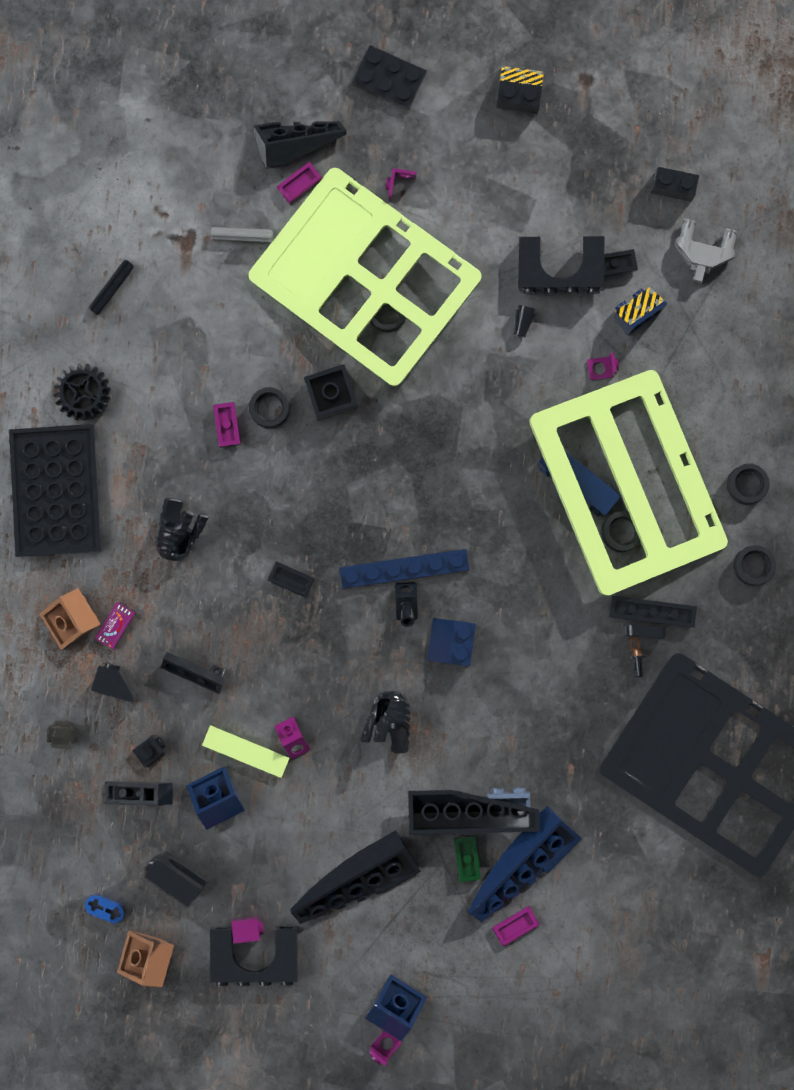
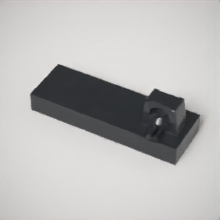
M166 652L163 658L161 669L220 694L225 681L223 677L225 669L213 665L210 670H206Z

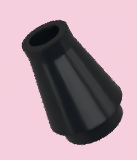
M518 305V309H515L514 335L526 337L527 331L536 315L534 314V308Z

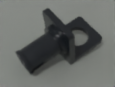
M395 583L396 619L401 620L402 626L411 627L414 624V620L418 619L417 583ZM402 588L412 589V591L408 593L401 592L400 590Z

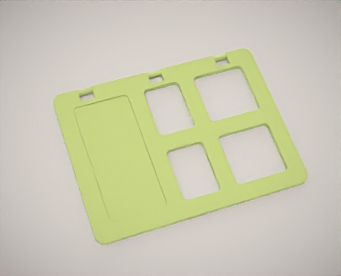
M332 168L326 173L249 271V279L252 283L391 386H399L482 279L481 272L477 268L463 260L455 252L415 223H412L393 207L338 168ZM349 184L358 189L355 195L346 190ZM401 221L410 227L406 233L397 227ZM388 226L411 244L386 277L379 279L361 266L358 260L383 228ZM424 254L430 256L461 279V282L434 316H429L396 291L399 284ZM452 259L461 264L458 270L449 265ZM346 276H350L371 292V296L347 327L340 329L322 316L319 310ZM385 304L394 308L422 329L419 336L395 366L388 365L357 342V338Z

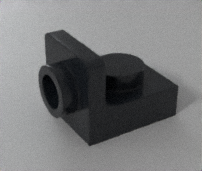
M151 735L132 751L146 768L166 753L164 749L166 744L159 736L156 738L154 735Z

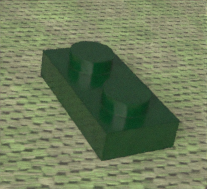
M475 836L454 838L459 881L481 880Z

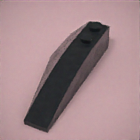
M455 790L408 791L409 835L540 831L539 809Z
M395 830L339 864L307 891L290 909V912L302 924L326 915L327 910L345 908V904L354 900L361 902L366 900L365 896L375 892L377 895L382 894L421 871L405 842Z

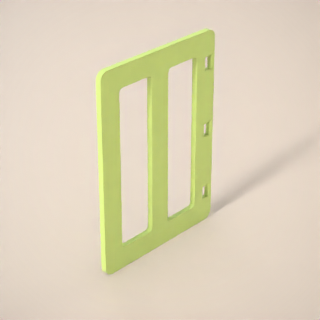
M648 370L537 412L530 417L529 423L598 591L602 595L609 596L724 549L727 546L728 540L656 371ZM660 393L663 405H658L655 394ZM640 397L645 405L698 532L697 538L672 548L666 546L610 411L611 407ZM584 417H588L593 425L646 553L645 559L618 570L614 569L557 434L558 427ZM685 453L689 465L685 467L680 458V455ZM708 514L711 515L715 524L713 527H709L705 518Z

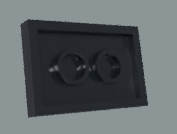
M369 45L352 81V85L410 110L427 74V70Z

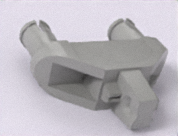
M683 219L680 237H677L675 240V246L687 264L691 266L690 270L695 271L692 282L701 284L704 273L709 274L711 270L735 258L736 253L733 248L738 232L724 229L721 247H715L692 240L697 222L692 220L689 225L690 219Z

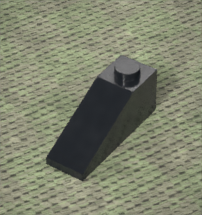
M106 781L105 803L173 804V783Z

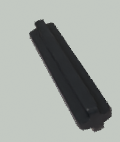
M125 259L90 304V311L96 315L101 312L134 268L131 262Z

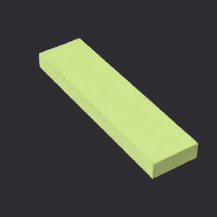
M211 725L202 746L282 778L290 759L287 756Z

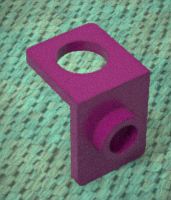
M393 168L391 178L387 177L385 190H389L388 201H392L395 177L416 180L417 172Z
M614 352L610 353L608 357L587 360L590 380L613 378L617 371H619L618 358L614 357ZM595 363H602L604 365L605 371L603 374L597 375L593 372V365Z
M294 717L275 726L280 741L291 759L310 750ZM303 745L300 750L291 751L294 746Z
M383 1031L370 1046V1057L376 1063H382L386 1066L389 1057L401 1045V1041ZM385 1037H389L393 1041V1047L389 1050L383 1049L380 1044L381 1040Z

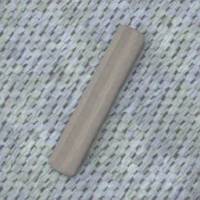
M212 227L210 237L212 240L272 242L273 231L269 229Z

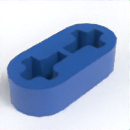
M92 895L85 902V909L89 914L110 923H118L125 916L123 905L101 895ZM99 900L98 904L103 906L104 909L96 908L93 910L90 901ZM107 908L110 910L118 908V913L121 915L114 919L112 918V913L106 910Z

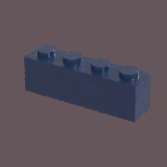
M565 451L586 504L590 506L589 511L597 517L599 515L604 517L621 495ZM542 457L537 463L539 466L538 470L546 477H549L550 472Z

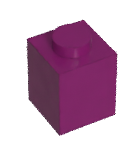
M259 916L233 919L231 922L234 943L259 941L261 935L264 934L263 921L259 922Z

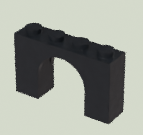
M583 236L582 264L574 275L562 279L548 275L542 268L541 237H519L518 288L519 291H523V294L532 295L536 294V291H544V294L549 295L557 294V291H566V294H578V291H587V294H600V291H604L605 236Z
M168 851L154 856L144 868L147 871L144 876L147 880L186 907L191 905L209 881Z
M298 926L275 928V957L267 967L260 970L246 969L236 960L233 950L232 927H212L210 929V983H215V986H228V982H237V986H249L250 982H259V986H270L272 982H280L282 986L293 985V982H297Z

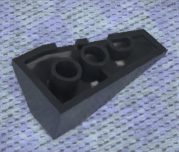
M340 121L313 122L312 125L294 122L293 126H281V122L254 125L260 157L266 168H276L280 165L288 164L347 135L346 129Z

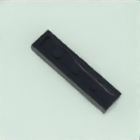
M611 596L609 617L695 628L697 606Z

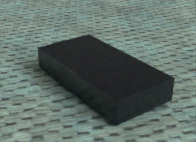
M276 561L267 581L307 598L315 578Z

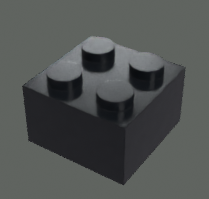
M345 364L304 377L318 421L358 408Z

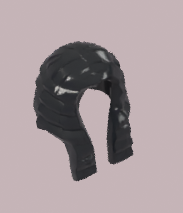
M165 498L163 512L160 514V519L157 522L159 527L156 529V542L154 544L162 558L171 561H181L188 556L189 551L193 548L192 545L195 544L196 539L199 538L203 528H205L208 515L198 514L193 529H190L189 525L194 513L182 511L181 514L183 502L175 498Z
M385 691L374 699L370 716L367 718V722L362 730L360 738L362 743L370 742L374 725H376L377 728L373 739L375 742H385L389 732L392 741L391 752L395 754L408 752L410 743L408 737L410 736L409 729L411 727L409 724L410 717L408 716L410 714V704L403 694L397 691Z

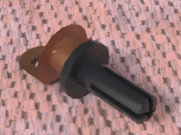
M632 637L629 642L630 650L634 651V656H631V659H635L636 677H643L642 658H646V656H642V650L644 649H640V639ZM632 641H637L636 648L632 647Z

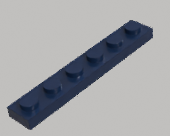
M462 549L340 567L342 588L346 589L468 571L469 564L467 551Z

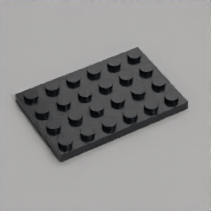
M95 424L9 429L15 557L102 552Z

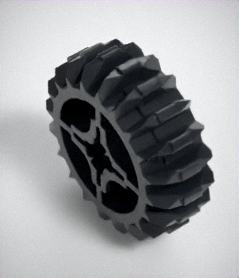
M80 363L77 364V370L73 366H69L70 373L68 374L63 370L64 379L57 377L61 384L54 385V388L59 390V392H55L53 396L60 398L55 402L56 405H63L60 411L62 413L67 411L66 416L69 418L74 414L76 421H79L81 415L83 420L87 421L88 414H90L91 418L95 419V411L99 414L103 413L100 409L101 405L105 408L108 407V404L103 402L104 399H111V396L105 394L110 392L111 388L104 387L109 383V380H102L105 374L103 372L97 374V367H93L90 371L89 364L85 365L84 370ZM88 376L79 384L71 382L77 377ZM94 379L99 387L98 397L91 393L92 381ZM67 388L71 389L74 393L71 406L66 398ZM75 388H77V389H79V390H80V389L83 390V388H85L84 390H85V391L87 392V394L90 395L91 397H89V396H87V395H85V396L82 395V397H80V394L78 393V391H77ZM84 401L94 402L87 408L78 409V406H81Z

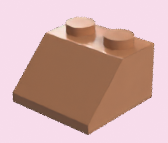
M79 588L59 597L39 614L61 650L101 625Z
M128 931L117 973L143 986L162 987L174 945L159 938Z

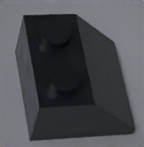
M111 663L98 666L91 691L131 703L139 701V697L124 671L120 670L121 666Z

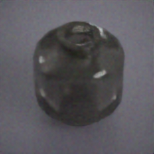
M56 720L47 727L46 742L50 743L52 748L70 749L73 746V742L78 741V729H74V724L71 721Z

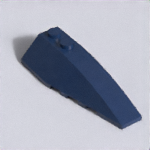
M546 806L539 813L540 831L521 832L502 854L479 889L468 912L480 922H483L503 907L506 899L515 898L519 895L520 892L518 890L526 884L531 886L537 881L536 877L545 871L547 874L582 839L549 806Z

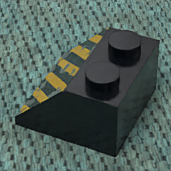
M502 66L496 108L538 114L543 72Z

